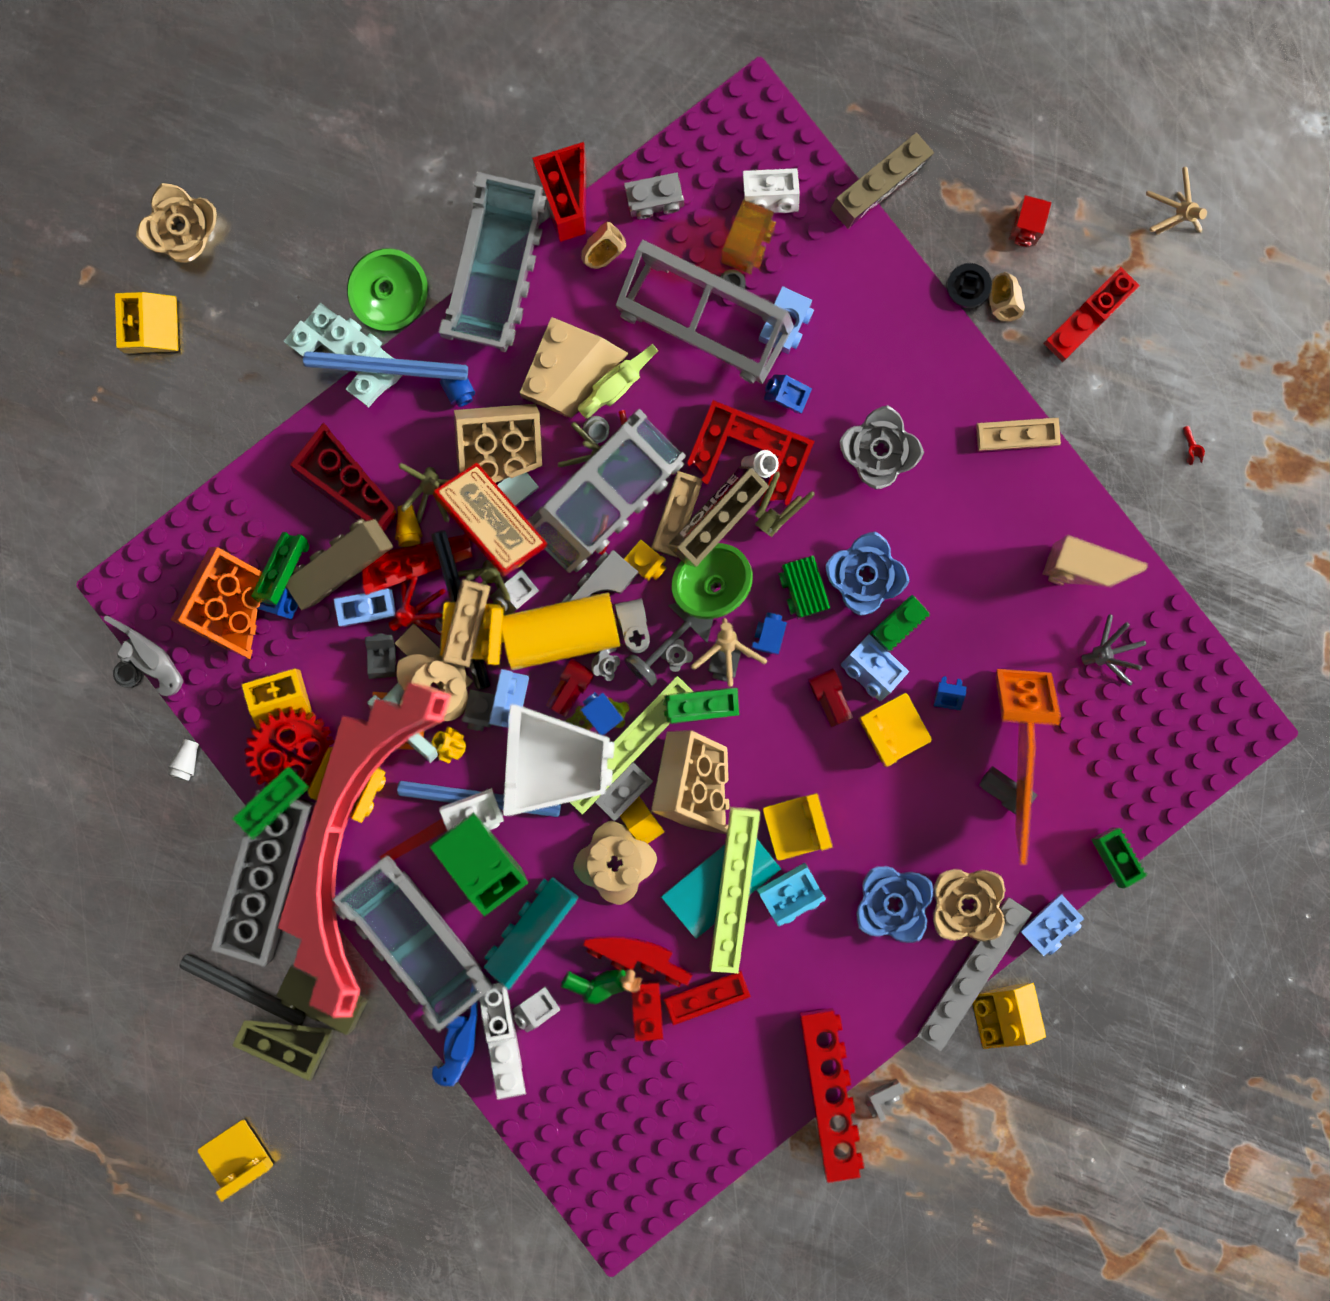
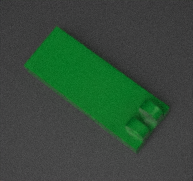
M282 532L251 595L253 599L257 602L277 605L302 552L309 550L308 540L300 534L292 536Z
M730 687L667 694L665 699H663V705L666 706L664 716L667 717L668 723L739 715L738 688Z
M288 766L232 819L254 840L309 787Z

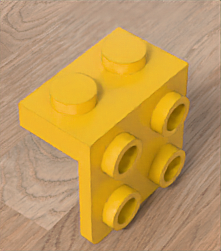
M333 747L327 749L308 789V795L312 799L317 800ZM380 767L371 775L351 812L350 817L361 823L364 817H368L373 809L374 802L372 800L376 792H380L386 780L384 775L386 772Z

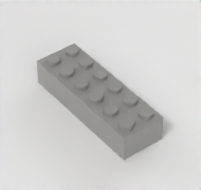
M263 789L256 790L255 797H256ZM298 798L254 840L244 832L212 944V951L260 966H265L272 962L281 931L278 928L281 913L286 903L289 887L293 880L297 861L301 854L305 835L316 803Z

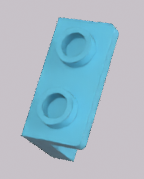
M806 863L799 865L757 889L777 926L792 922L798 915L807 910L815 909L826 899Z

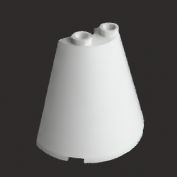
M510 704L503 815L510 816L606 794V786H611L612 769H607L608 758L613 759L614 742H609L608 737L519 705Z

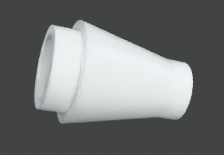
M763 450L751 456H745L741 461V466L752 467L760 477L768 478L777 471L778 459L772 452Z
M183 739L180 748L168 765L169 776L189 782L190 777L194 776L198 743Z

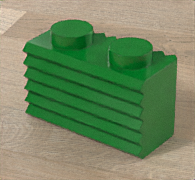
M814 556L781 566L782 572L778 573L782 588H788L791 598L786 599L791 615L796 614L797 619L830 609Z
M911 595L869 634L886 651L891 652L917 626L921 625V622L929 617V612Z
M1111 827L1091 840L1118 888L1125 889L1145 878L1147 873L1141 867L1142 863L1138 862L1139 858L1135 857L1136 853H1133L1130 843H1127L1128 839L1124 838L1125 834L1121 833L1122 829Z

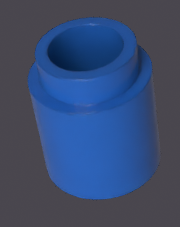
M468 377L466 380L440 379L439 382L451 405L463 407L473 401L472 397L475 395V390Z

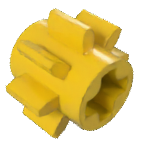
M447 727L446 732H437L431 742V745L438 753L437 757H439V760L450 764L452 758L458 760L462 757L466 749V744L463 740L464 735L450 727Z

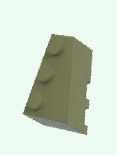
M294 964L291 965L276 995L282 999L281 1004L291 1009L298 1008L304 1011L305 1015L319 1022L322 1021L345 1035L351 1033L355 1029L369 999L358 995L352 1017H332L309 1005L317 978L294 967Z

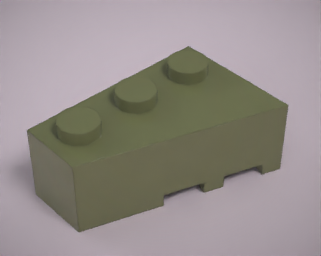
M244 1020L232 1046L305 1080L311 1081L335 1030Z

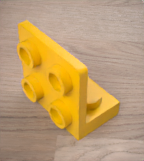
M444 602L441 657L456 602ZM485 605L472 659H483L488 664L499 665L503 608L500 605Z
M907 693L858 718L884 767H888L897 762L896 760L932 741Z
M817 793L763 808L778 861L819 849L832 848Z
M245 1120L239 1121L198 1149L199 1155L220 1186L215 1193L221 1202L267 1172L274 1165Z

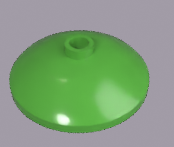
M382 248L366 254L354 265L347 282V298L353 313L364 324L377 330L391 331L407 326L421 313L427 299L428 284L421 265L412 256L398 249ZM386 282V289L380 291V283Z
M718 543L697 567L686 565L681 560L672 578L674 599L679 607L690 616L700 619L722 617L735 610L747 597L753 578L751 565L739 549L728 544Z

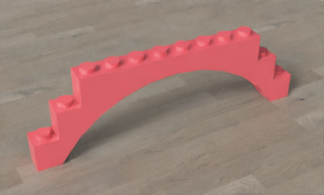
M408 682L401 705L375 699L368 722L359 718L342 716L319 795L313 809L312 818L305 835L301 854L297 861L293 880L289 887L286 903L281 913L278 928L301 939L294 967L317 978L309 1005L332 1017H352L360 991L345 958L337 925V913L334 909L336 903L333 901L335 898L337 861L344 830L356 800L371 775L390 753L413 735L443 722L451 695L427 685Z

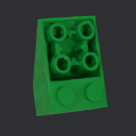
M474 812L429 845L468 899L483 916L487 915L528 884L522 867Z

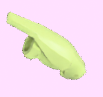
M651 344L632 360H624L607 372L592 386V393L580 403L578 411L585 419H588L602 406L613 405L640 378L639 371L658 352V349Z

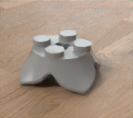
M888 405L873 410L866 417L862 425L849 428L840 440V448L844 458L856 468L860 479L874 489L890 486L900 473L914 468L924 454L919 439L905 431L900 414ZM879 443L884 444L883 448H887V453H883L882 456L876 455L877 452L873 451V447H877Z

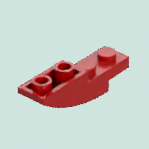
M1120 267L1043 344L1063 363L1140 285Z
M597 936L586 938L583 944L588 947L587 953L598 959H601L602 955L611 959V965L620 970L626 971L627 968L633 970L637 961L642 962L640 966L642 969L652 974L659 971L667 975L666 981L680 987L681 983L688 985L692 978V973L669 962L673 953L671 950L645 940L623 936Z

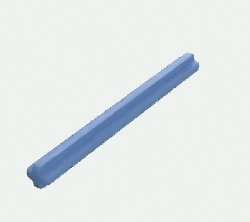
M309 351L303 355V365L305 367L466 380L468 377V366L462 364Z
M400 781L397 788L399 796L450 803L480 793V791ZM494 794L499 808L504 810V795ZM561 804L523 813L558 817Z

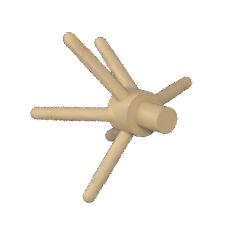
M1187 167L1182 168L1185 197L1181 192H1176V196L1181 201L1180 203L1151 191L1146 192L1148 197L1177 208L1176 215L1150 227V232L1155 231L1156 234H1160L1183 221L1192 222L1197 232H1202L1197 219H1205L1207 210L1199 208V205L1191 200Z
M723 618L721 631L717 635V642L691 667L696 669L720 649V651L725 652L727 684L729 687H732V651L737 648L747 657H752L763 664H766L767 660L737 641V635L732 631V625L727 622L726 618Z

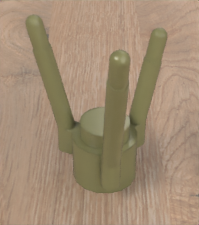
M775 472L762 504L754 514L759 518L755 523L756 526L771 537L815 495L811 491L804 498L797 496L780 514L772 508L768 512L765 511L780 476L779 472Z

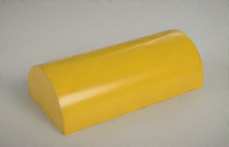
M609 592L503 615L502 633L512 670L621 647Z

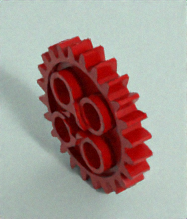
M292 706L289 707L287 714H284L282 709L278 708V716L276 717L268 712L269 720L267 722L258 719L261 726L260 729L251 727L250 730L255 737L246 738L247 744L252 746L244 749L245 754L251 756L245 760L247 766H253L249 770L251 776L258 775L256 777L257 783L260 785L265 782L266 788L288 766L301 765L296 775L310 787L327 749L335 742L332 736H328L331 730L328 726L323 727L325 722L322 718L315 721L316 715L313 711L306 717V712L302 707L297 714H295ZM292 729L290 736L286 738L279 737L282 730ZM273 739L277 741L280 745L270 743L269 740ZM307 742H316L313 749L303 750V746ZM283 747L290 751L294 748L297 755L292 752H288L286 755ZM270 752L278 753L277 757L272 761L264 759ZM300 757L311 760V762L306 763Z

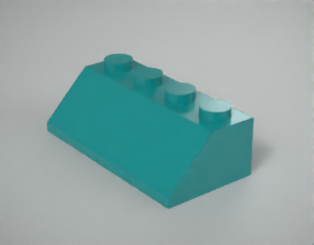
M554 877L549 882L546 879L541 882L535 890V893L538 894L532 904L529 901L525 903L518 913L522 918L516 926L510 923L501 935L505 940L498 948L494 945L484 957L488 961L484 968L508 990L579 898V896Z

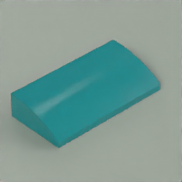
M757 838L749 895L781 870ZM726 843L661 896L696 939L715 924Z

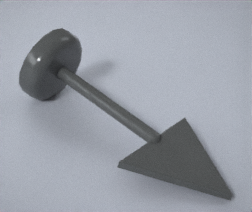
M677 603L670 604L668 607L684 623L645 662L636 655L628 656L624 662L638 679L647 686L652 687L657 682V677L650 666L689 627L707 643L713 619H700L690 616Z

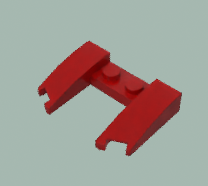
M713 400L687 465L690 467L694 463L705 475L701 479L702 482L708 485L728 437L762 451L768 450L778 457V469L776 472L780 473L770 501L785 500V505H789L815 441ZM774 474L770 477L768 485H770ZM767 490L764 492L759 506H761Z

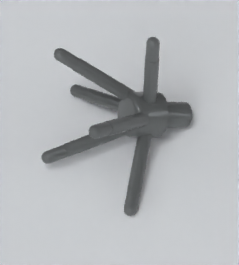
M1109 614L1100 646L1094 647L1093 652L1082 655V661L1084 665L1097 663L1100 666L1106 664L1128 686H1131L1132 681L1115 665L1138 671L1142 669V666L1114 659V655L1145 646L1146 641L1112 649L1110 646L1129 627V623L1125 622L1108 639L1113 615Z

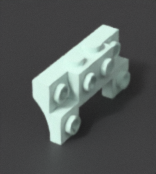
M321 302L305 322L300 320L284 340L286 345L290 346L302 357L305 352H314L322 345L333 354L394 359L382 350L380 346L383 343L371 333L368 336L360 332L362 327L350 317L347 320L343 319ZM355 371L357 375L346 390L369 408L386 389L397 383L402 375Z

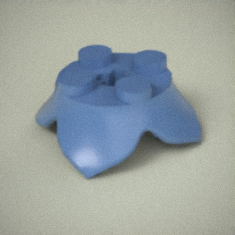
M877 532L861 535L848 550H841L833 554L826 564V573L830 583L841 592L846 606L858 615L874 612L884 600L901 594L910 581L904 565L892 558L887 540ZM864 568H869V573L873 574V579H868V582H864L863 577L859 576V571L863 572Z
M887 866L872 868L863 881V899L857 910L859 928L871 936L890 935L895 940L903 943L920 941L927 925L925 908L931 903L933 897L932 882L927 877L915 872L899 873ZM892 896L894 899L900 898L898 903L899 909L896 911L893 908L890 910L887 908L889 904L888 899Z

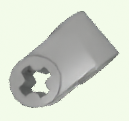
M642 598L615 604L627 648L633 653L644 652L650 642ZM638 633L640 637H645L641 641V646H636L634 642L630 643L629 640L633 639V634Z

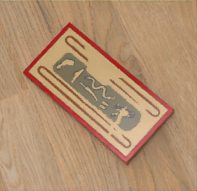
M475 463L434 490L433 496L503 577L546 548L547 542L478 463Z

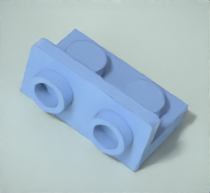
M870 634L841 663L846 673L851 678L856 679L866 689L867 693L878 701H882L890 694L909 672Z
M501 669L489 724L509 727L510 704L523 707L529 681L527 675Z
M1059 893L1020 932L1036 948L1040 955H1052L1060 948V941L1066 935L1070 937L1081 928L1080 922L1084 918Z

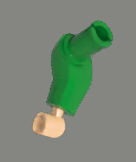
M606 970L590 981L567 971L562 980L561 987L581 995L584 1003L598 1004L613 994L625 990L630 992L638 991L642 979L640 977L634 978L635 972L633 970H628L627 972L624 970Z

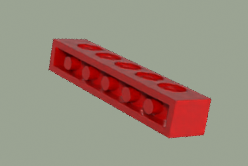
M833 1008L800 1013L826 1181L830 1183L861 1178L859 1170L864 1169L863 1157L861 1152H856L855 1142L860 1141L858 1126L852 1125L851 1114H855L853 1097H848L846 1088L851 1086L849 1070H844L842 1059L847 1058L845 1043L839 1042L838 1031H842L840 1014L835 1015ZM821 1032L831 1034V1042L826 1046H820L816 1042L817 1036ZM825 1060H833L836 1063L835 1070L832 1073L826 1074L821 1071V1064ZM835 1087L840 1090V1096L837 1100L829 1101L825 1098V1093L829 1088ZM836 1115L844 1118L843 1126L838 1129H834L829 1125L830 1119ZM840 1143L847 1144L849 1146L847 1154L844 1156L835 1155L834 1148Z

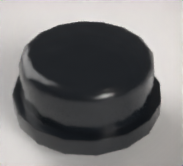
M965 263L957 266L951 272L947 281V291L950 298L957 305L964 308H974L982 305L988 299L992 290V280L989 273L982 266L975 263Z

